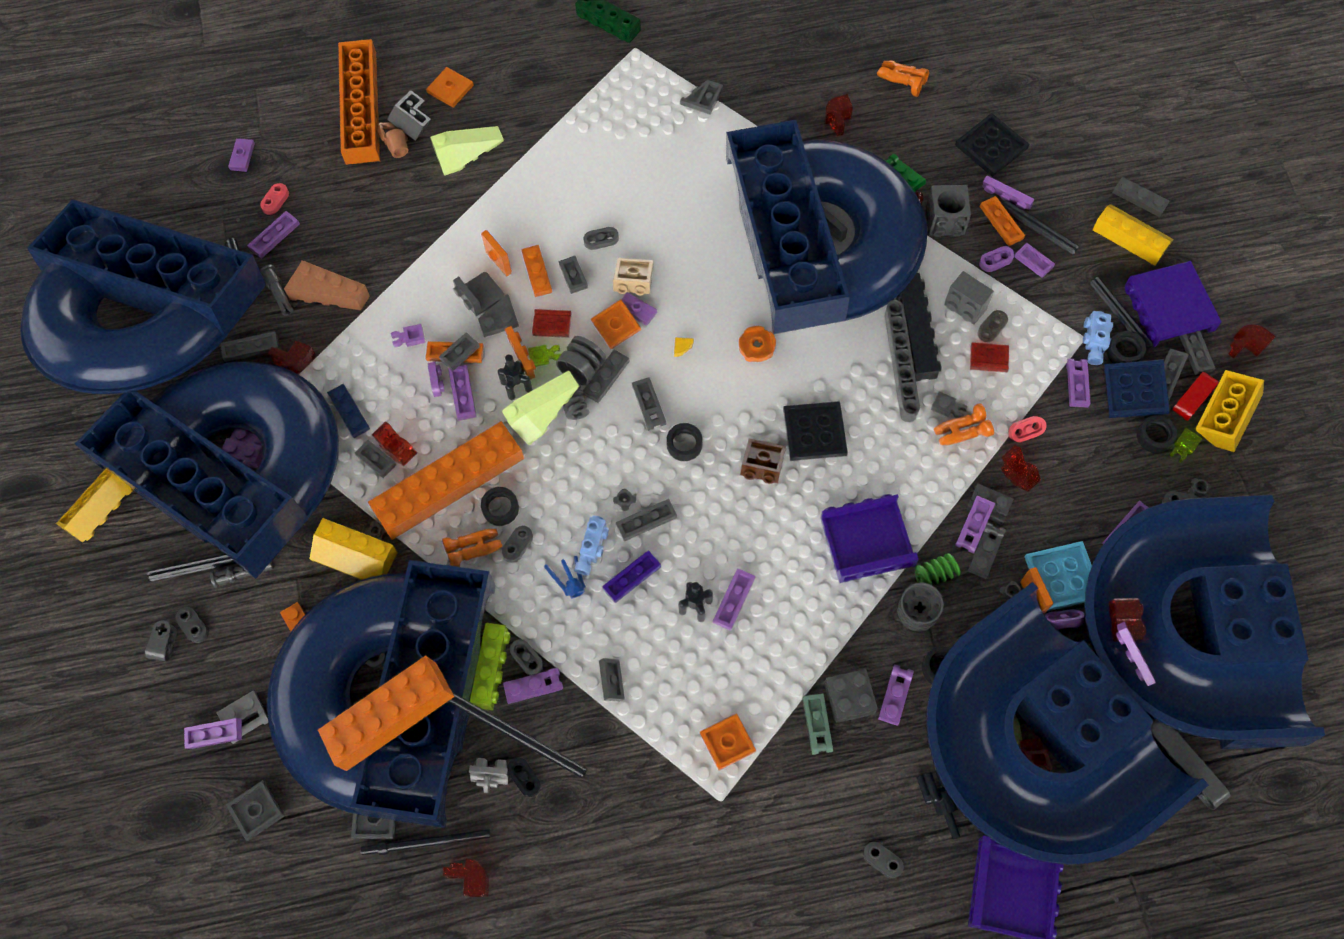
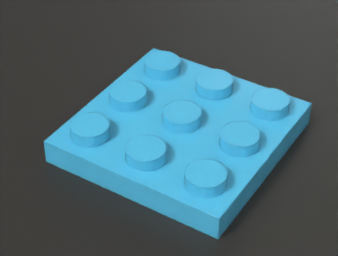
M1083 541L1025 555L1028 568L1036 567L1053 601V605L1048 611L1085 603V590L1092 564Z

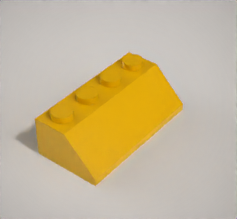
M1112 204L1104 209L1093 228V231L1153 265L1158 263L1173 241L1169 236Z
M1225 370L1196 427V431L1215 447L1235 452L1263 395L1264 380Z
M105 469L56 524L79 541H88L94 535L95 528L106 522L108 519L107 515L111 510H116L121 504L120 500L125 495L128 496L133 489L111 471Z
M322 518L313 535L310 560L363 580L387 574L398 552L390 543Z

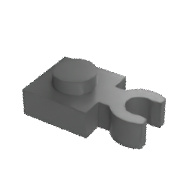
M939 391L931 410L946 417H949L950 413H952L955 418H960L964 414L959 413L958 410L966 412L968 407L965 404H955L956 398Z

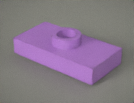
M236 138L228 166L230 170L247 172L255 145L253 140Z
M1028 243L1015 253L1014 256L1041 278L1055 265V263Z
M628 292L621 299L632 316L646 326L657 314V309Z

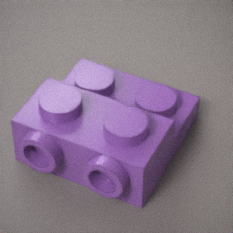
M234 429L231 438H226L222 447L223 451L250 469H258L262 462V444L258 437L249 431Z

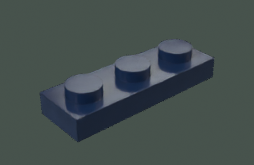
M344 383L327 392L353 438L370 430Z

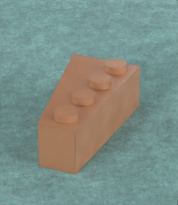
M303 260L284 288L289 299L293 301L298 299L304 300L307 303L318 302L327 306L332 304L338 305L341 308L362 310L370 297L364 284Z

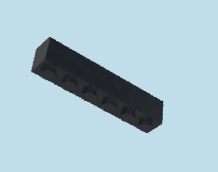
M920 273L915 274L912 281L898 296L899 301L904 306L916 381L937 379L939 372L942 370L941 362L937 361L938 346L933 341L935 331L930 326L932 317L931 312L927 311L928 297L924 295L925 282L924 279L921 280Z

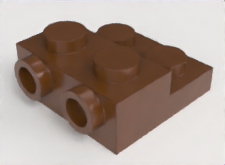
M749 438L740 475L744 476L747 480L755 478L763 480L766 484L778 483L786 446Z

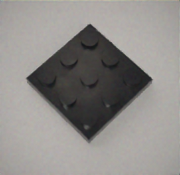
M993 113L984 118L955 143L956 147L992 177L1026 151L1030 145Z
M840 401L783 406L790 461L847 456L848 450Z

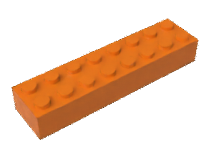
M369 39L339 42L341 154L346 165L380 161L379 133L377 131V126L379 125L377 61L373 41Z
M501 421L368 501V504L391 540L524 460L521 448Z

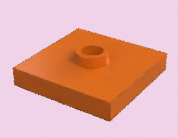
M446 67L429 85L426 91L428 94L454 108L474 84L473 81Z
M488 230L483 231L481 236L487 255L506 277L512 274L508 254Z
M622 300L617 301L591 318L592 323L610 349H613L641 330V327Z
M1034 567L1028 570L1020 583L1023 589L1032 582L1038 587L1037 601L1043 614H1045L1053 605V601L1038 569Z
M737 713L700 731V735L718 771L756 752Z

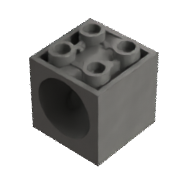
M968 185L931 186L926 204L929 236L965 235L971 217Z

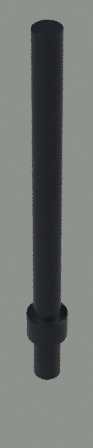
M490 829L391 843L382 841L376 845L361 846V854L378 853L379 855H385L390 851L490 838Z

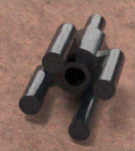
M506 355L504 368L498 369L497 372L501 385H505L508 399L514 400L516 398L513 389L515 385L523 383L525 391L528 393L532 391L530 377L524 373L522 362L519 360L514 362L512 355Z
M688 582L686 584L685 599L680 600L678 603L679 614L685 615L687 607L696 610L697 620L704 622V604L709 605L713 602L712 590L703 591V586L698 582Z
M935 770L940 788H937L932 772L916 776L925 803L928 805L934 804L937 816H945L952 839L960 838L961 836L952 813L958 810V808L947 793L937 770Z

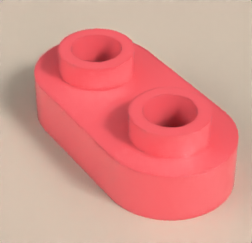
M282 183L274 184L260 203L265 214L273 215L279 211L289 196L286 185Z
M1032 416L1015 422L1009 428V437L1016 442H1023L1037 437L1045 432L1046 421L1041 417Z

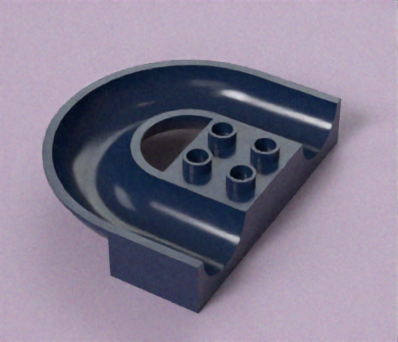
M796 120L726 132L727 165L732 164L739 193L740 213L758 279L763 278L766 285L771 309L773 334L859 318L884 307L888 302L901 294L912 281L923 261L927 245V224L917 195L894 167L877 155L851 144L830 140L802 141ZM821 202L833 204L844 210L854 225L855 235L852 243L845 251L838 255Z
M72 199L27 248L41 272L31 285L25 299L20 327L23 349L33 366L44 377L55 384L78 392L91 394H116L137 391L168 381L205 359L226 338L266 284L255 258L251 254ZM103 298L156 314L140 324L122 329H105L97 320V310Z
M230 362L200 369L170 384L151 401L136 391L125 392L75 443L96 465L111 471L142 498L205 543L210 542L255 579L319 506L333 479L339 454V436L334 414L316 387L293 371L275 365L255 362ZM228 429L249 431L257 436L262 444V462L257 471L254 472L207 439L218 432Z
M1273 495L1184 499L1148 508L1131 517L1110 535L1099 550L1088 575L1085 590V618L1089 638L1098 658L1148 715L1179 731L1199 737L1217 739L1220 742L1221 749L1307 746L1325 736L1324 727H1316L1310 720L1303 701L1302 672L1304 665L1309 659L1288 563L1279 564L1276 561L1269 543L1268 517L1271 506L1274 503ZM1188 580L1190 582L1203 652L1191 647L1180 637L1171 619L1170 605L1172 597L1178 587ZM1126 623L1156 683L1147 686L1145 680L1140 681L1135 669H1138L1136 663H1131L1125 652L1128 650L1126 644L1121 645L1116 636V633L1119 632L1118 624Z
M409 560L406 574H385L351 583L328 595L302 617L285 640L276 658L268 687L267 711L270 733L276 751L289 773L305 790L326 804L345 812L441 828L446 827L445 800L447 785L454 759L457 753L462 751L469 718L468 713L446 702L348 771L334 766L318 729L352 706L351 686L357 672L368 660L386 652L387 655L379 687L424 656H427L437 663L451 691L470 702L480 653L483 614L490 594H494L496 589L489 571Z
M1032 582L961 636L942 660L933 679L928 698L927 735L929 748L939 778L951 799L968 820L992 840L1015 853L1048 863L1070 865L1098 862L1120 855L1135 847L1202 792L1209 784L1203 778L1197 779L1183 773L1164 756L1151 733V725L1154 721L1084 640L1082 642L1072 641L1052 626L1038 604L1036 595L1038 587ZM1016 711L1068 773L1049 772L1028 760L1020 750L1014 735L1013 722Z

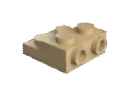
M618 258L613 278V291H617L620 294H625L626 292L636 293L640 296L650 294L653 260Z

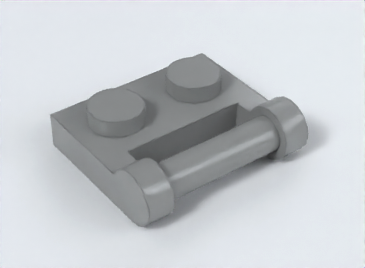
M251 691L216 712L220 721L240 718L242 722L258 713L259 717L242 726V736L258 726L268 723V715L255 691Z

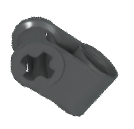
M161 620L156 622L145 649V657L169 661L173 652L177 629L167 621Z

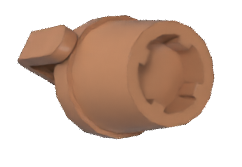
M391 122L379 123L377 131L394 158L405 156L408 153L407 134ZM383 129H391V130L388 131L387 133H385Z

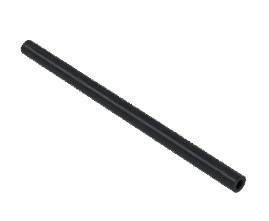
M452 692L454 697L448 701L452 705L580 778L585 776L587 768Z

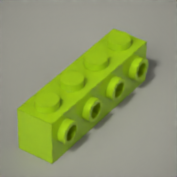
M485 624L470 702L482 709L493 710L494 704L498 702L499 692L497 689L498 684L502 682L503 672H501L502 664H505L507 655L505 648L506 644H509L510 632H508L506 625Z

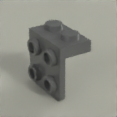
M487 272L481 273L467 283H464L459 276L453 280L455 294L463 299L466 308L471 310L475 316L483 313L505 296Z

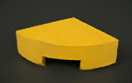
M675 337L674 357L682 356L693 347L694 339Z

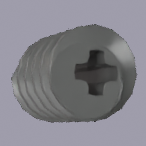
M580 384L567 404L563 405L566 417L571 420L584 418L590 413L586 409L587 403L584 402L583 392L579 390L581 388Z

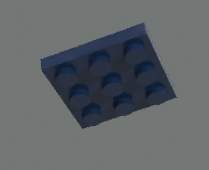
M1164 360L1104 364L1109 418L1169 414Z

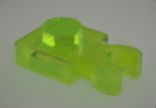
M546 345L528 348L529 357L533 360L535 367L550 364L549 359L557 361L561 354H554L556 351H560L559 345H554L550 349H547Z
M1185 428L1174 443L1177 447L1173 449L1170 456L1173 457L1175 453L1181 455L1179 462H1183L1187 457V453L1191 455L1203 438Z

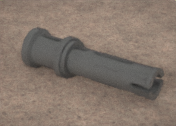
M266 265L260 269L262 277L265 278L266 287L272 291L284 316L288 315L286 308L292 314L294 310L281 287L282 280L280 277H277L275 266Z
M272 561L262 572L274 569ZM229 566L225 570L218 572L210 571V579L214 588L229 582L233 584L237 579L251 576L241 566L236 568Z

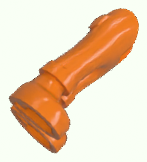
M889 60L882 63V67L877 71V76L890 82L901 83L906 86L910 85L911 94L918 97L922 85H925L927 82L929 70L925 68L916 69L914 66H907Z
M981 403L973 407L971 415L947 420L934 428L936 435L951 431V434L939 439L940 445L956 444L976 438L978 435L985 437L994 435L993 425L990 420H986V411ZM964 427H969L968 429L959 430Z
M484 529L457 537L458 539H451L449 537L442 539L450 565L460 567V563L463 560L467 561L471 558L482 557L503 547L501 540L485 543V541L498 536L497 529ZM473 544H477V545H475V546H473V547L465 548L466 546H470V545H473ZM456 549H462V551L455 552Z

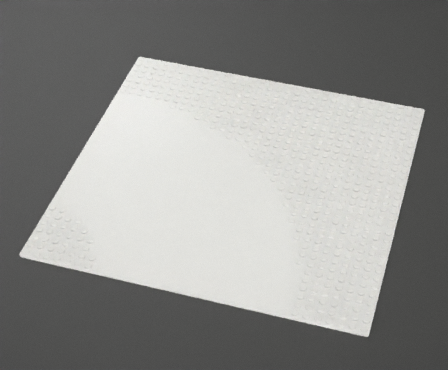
M634 48L299 375L313 384L323 395L335 417L339 436V454L331 485L380 525L382 524L368 504V501L497 423L503 422L521 448L524 460L396 538L427 563L451 566L442 542L443 538L458 539L457 537L484 529H497L498 536L485 541V543L501 540L504 546L517 527H529L533 534V540L517 562L511 563L506 561L502 555V548L491 554L471 558L467 561L463 560L460 563V567L490 572L496 589L494 594H490L485 610L501 624L506 625L517 637L528 642L534 651L555 668H558L561 673L715 799L723 801L799 705L803 696H806L905 570L900 569L839 583L820 519L822 511L828 507H843L844 504L850 502L856 504L868 498L874 500L886 494H891L892 496L898 494L897 503L913 553H918L1008 439L1010 426L1015 422L1021 421L1066 365L1067 359H1070L1081 346L1083 336L927 236L924 258L917 273H920L921 280L924 279L925 290L923 291L924 295L928 297L927 311L931 312L932 321L930 326L935 331L933 341L938 346V355L936 356L937 361L941 362L942 370L939 372L937 379L916 381L920 410L916 420L905 422L900 416L885 323L887 305L859 318L774 334L776 347L771 358L762 362L746 361L739 350L740 336L747 328L752 326H762L768 332L771 331L773 333L772 318L766 285L763 278L758 279L740 213L739 193L732 164L727 165L726 132L757 127V125L717 101L711 114L680 105V99L691 95V91L697 87L639 49ZM821 202L827 211L848 228L846 239L842 242L832 237L838 255L845 251L852 243L855 235L854 225L844 210L833 204ZM606 227L617 229L619 240L615 245L595 250L585 247L583 237L587 232ZM485 230H488L508 254L512 274L507 277L485 251L481 233ZM535 245H539L552 288V293L538 297L534 296L521 250ZM576 256L588 288L571 294L558 261ZM617 259L653 260L650 294L641 296L636 293L630 294L657 309V314L647 326L636 320L641 330L613 349H610L592 323L591 318L621 300L625 295L613 291V278ZM963 271L994 290L987 310L975 325L965 321L962 316L950 311L944 305L950 286ZM487 272L503 291L504 295H509L519 327L513 328L514 332L518 331L522 339L520 344L521 346H526L529 353L527 358L528 360L532 359L536 367L533 370L535 378L530 380L532 391L563 374L556 366V361L564 351H567L566 347L571 343L574 336L585 337L595 343L604 352L606 359L613 350H616L627 356L630 362L599 403L582 394L585 397L584 402L587 403L586 409L590 412L586 417L577 420L568 419L562 406L557 413L556 419H553L548 425V430L531 445H528L509 425L502 412L508 405L528 392L525 391L523 383L515 385L513 389L516 398L509 400L505 385H501L497 372L498 369L504 368L506 355H512L514 362L518 361V358L505 331L487 337L483 336L478 318L486 311L475 316L471 310L466 308L463 299L458 297L453 290L455 287L453 280L458 276L464 283H467L481 273ZM417 324L422 325L425 343L407 347L406 343H403L399 347H394L392 341H396L399 338L393 339L391 336L392 332L398 331L402 333L404 332L403 327ZM468 333L478 343H483L484 346L482 363L463 362L459 365H467L477 417L458 421L449 367L443 362H436V365L440 364L442 375L439 376V379L443 381L445 392H442V396L434 397L428 363L435 361L426 360L428 341L456 342L462 335ZM675 337L694 339L693 347L682 356L674 357ZM755 341L753 344V346L760 347V345H762V343H758V341ZM650 377L666 420V425L655 426L654 429L649 431L632 387V382ZM343 383L370 430L356 438L352 437L327 394L328 391ZM580 385L581 388L579 390L583 392L587 385ZM939 391L956 398L955 404H965L968 407L966 412L958 410L964 416L971 415L973 407L981 403L986 411V420H990L993 425L994 435L990 437L978 435L976 438L956 444L940 445L939 439L951 434V431L936 435L934 428L955 417L952 413H950L949 417H946L931 410ZM840 401L848 450L847 456L790 461L783 406ZM906 409L908 412H914L911 409ZM656 414L650 416L651 420L658 418ZM680 423L692 424L702 434V450L695 459L690 461L676 460L667 450V434L673 426ZM964 427L959 430L968 429L969 427ZM682 433L674 438L673 444L680 451H689L695 447L696 440L692 435ZM749 438L786 446L778 483L766 484L763 480L755 478L747 480L744 476L740 475ZM367 440L372 442L396 463V466L384 478L379 476L355 455V452ZM506 487L516 495L519 505L518 515L515 520L507 525H493L483 516L480 506L481 499L492 488ZM622 489H627L632 495L636 496V502L632 503L627 511H623L618 504L613 502V498ZM506 497L493 499L489 503V512L494 516L505 515L511 509L510 500ZM667 499L670 500L677 514L676 519L627 541H623L616 526L617 521ZM599 516L606 520V526L609 528L607 539H603L601 545L604 546L601 558L598 557L596 563L591 562L590 574L587 576L582 575L586 586L584 588L585 593L572 599L570 596L565 595L562 588L544 568V565H548L562 583L567 586L566 582L569 581V578L561 562L564 559L573 578L578 580L577 573L574 571V556H577L579 561L582 541L584 540L590 517ZM520 533L519 536L524 537L526 533ZM473 544V545H470V546H466L465 548H470V547H473V546H475V545H477V544ZM511 548L508 552L513 553L515 549ZM456 549L455 552L462 551V549ZM649 550L661 564V568L618 602L614 603L602 589V586ZM738 568L756 577L736 622L730 631L714 624L713 619ZM688 582H698L703 586V591L710 589L713 592V602L709 605L704 604V622L697 620L696 610L687 607L685 615L679 614L678 603L680 600L685 599L686 584ZM608 658L620 661L625 700L620 702L604 701L599 660ZM737 713L756 752L718 771L700 735V731Z

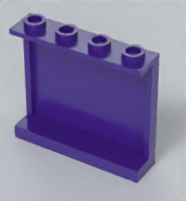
M1191 261L1130 276L1125 284V292L1130 296L1132 306L1137 311L1140 323L1144 326L1148 338L1153 343V347H1156L1162 340L1204 329H1207L1208 333L1213 332L1221 324V320Z
M886 494L874 500L868 498L856 504L850 502L844 504L843 507H828L822 511L820 519L839 583L916 566L919 559L917 553H913L897 503L898 494L893 496Z
M988 836L980 837L968 926L1022 939H1055L1057 927L1054 926L1055 917L1059 914V904L1056 903L1057 894H1060L1062 883L1059 881V872L1063 871L1064 864L1031 859L1011 851Z

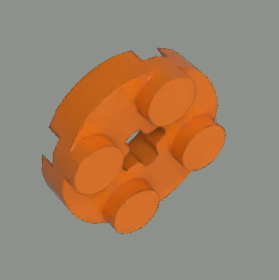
M752 326L747 328L740 336L739 350L746 361L762 362L773 356L776 339L771 331L768 332L762 326ZM755 341L762 343L760 347L753 346Z

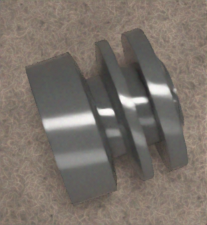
M574 336L571 343L566 347L567 351H564L556 361V366L562 373L571 371L573 376L578 378L577 383L580 385H588L595 375V370H598L606 360V356L592 341L585 337Z
M916 583L909 586L902 594L898 604L897 613L899 620L912 631L922 632L929 630L936 624L943 612L944 602L942 595L930 584ZM917 606L920 607V610H923L922 613H918Z

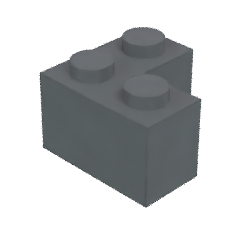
M410 90L395 104L387 120L416 141L423 134L431 119L420 111L425 100Z

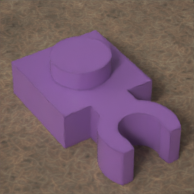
M421 324L403 327L404 332L402 333L398 331L391 333L393 339L399 338L396 341H392L394 347H399L403 343H406L407 347L425 343Z

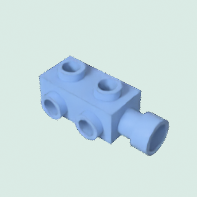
M1093 311L1084 321V328H1087V333L1083 336V344H1086V350H1090L1088 363L1100 365L1103 363V353L1109 348L1112 339L1110 338V332L1113 328V322H1111V314Z
M599 516L590 517L580 550L579 562H576L574 569L578 574L589 575L591 562L596 563L598 557L601 558L604 546L601 545L603 539H607L609 528L606 526V520Z

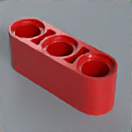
M1203 371L1172 410L1188 421L1219 381Z

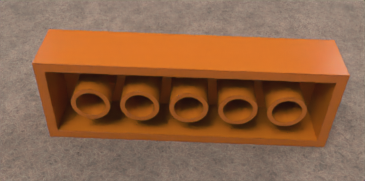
M424 656L318 729V732L334 766L348 771L451 700L454 695L437 663Z

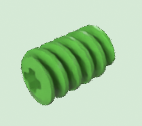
M949 553L945 554L944 557L939 556L937 560L931 559L929 563L924 562L922 566L916 565L915 576L918 583L932 585L933 580L936 584H939V578L944 582L947 580L946 575L953 579V572L957 576L961 575L958 563Z

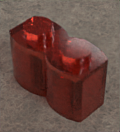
M1123 598L1109 601L1113 641L1119 642L1116 633L1119 632L1117 625L1123 622L1126 623L1135 641L1142 640L1146 634V627L1142 624L1141 620L1143 605L1140 603L1139 598Z

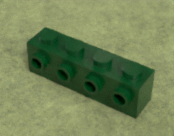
M578 0L575 3L576 15L581 19L591 22L594 26L604 29L607 33L617 36L620 40L630 43L641 31V23L638 17L605 0Z

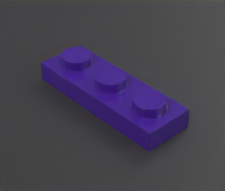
M648 550L603 585L602 589L616 603L661 568V564Z

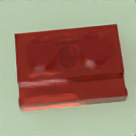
M535 309L532 328L533 336L569 338L571 311Z
M971 343L970 370L1008 372L1009 345Z

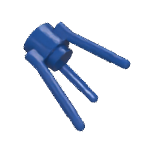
M574 556L575 565L576 562H579L577 556ZM564 559L561 562L569 578V581L566 582L567 586L562 583L548 565H544V568L562 588L566 596H570L573 599L585 593L584 588L586 586L582 575L577 573L578 580L573 578Z

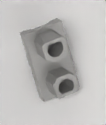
M476 758L474 765L469 767L471 782H476V786H483L484 793H489L490 787L498 788V784L508 785L509 775L506 760H496L494 767H487L488 762L486 759Z

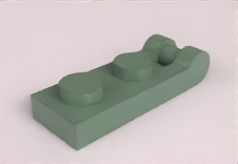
M824 694L803 696L812 755L819 754L821 751H826V753L833 752ZM824 737V743H817V738Z

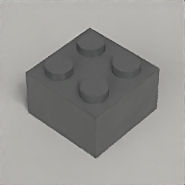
M963 271L950 286L944 305L950 311L962 316L965 321L975 325L987 310L994 290Z
M866 669L826 678L824 686L835 723L876 713L878 707Z

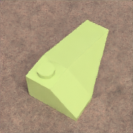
M498 126L446 131L431 136L433 148L444 176L462 170L467 163L477 160L478 156L483 152H489L504 141Z
M567 371L516 399L503 409L502 412L516 433L528 445H531L545 434L550 422L556 419L557 413L564 404H567L578 389L579 384L571 371Z

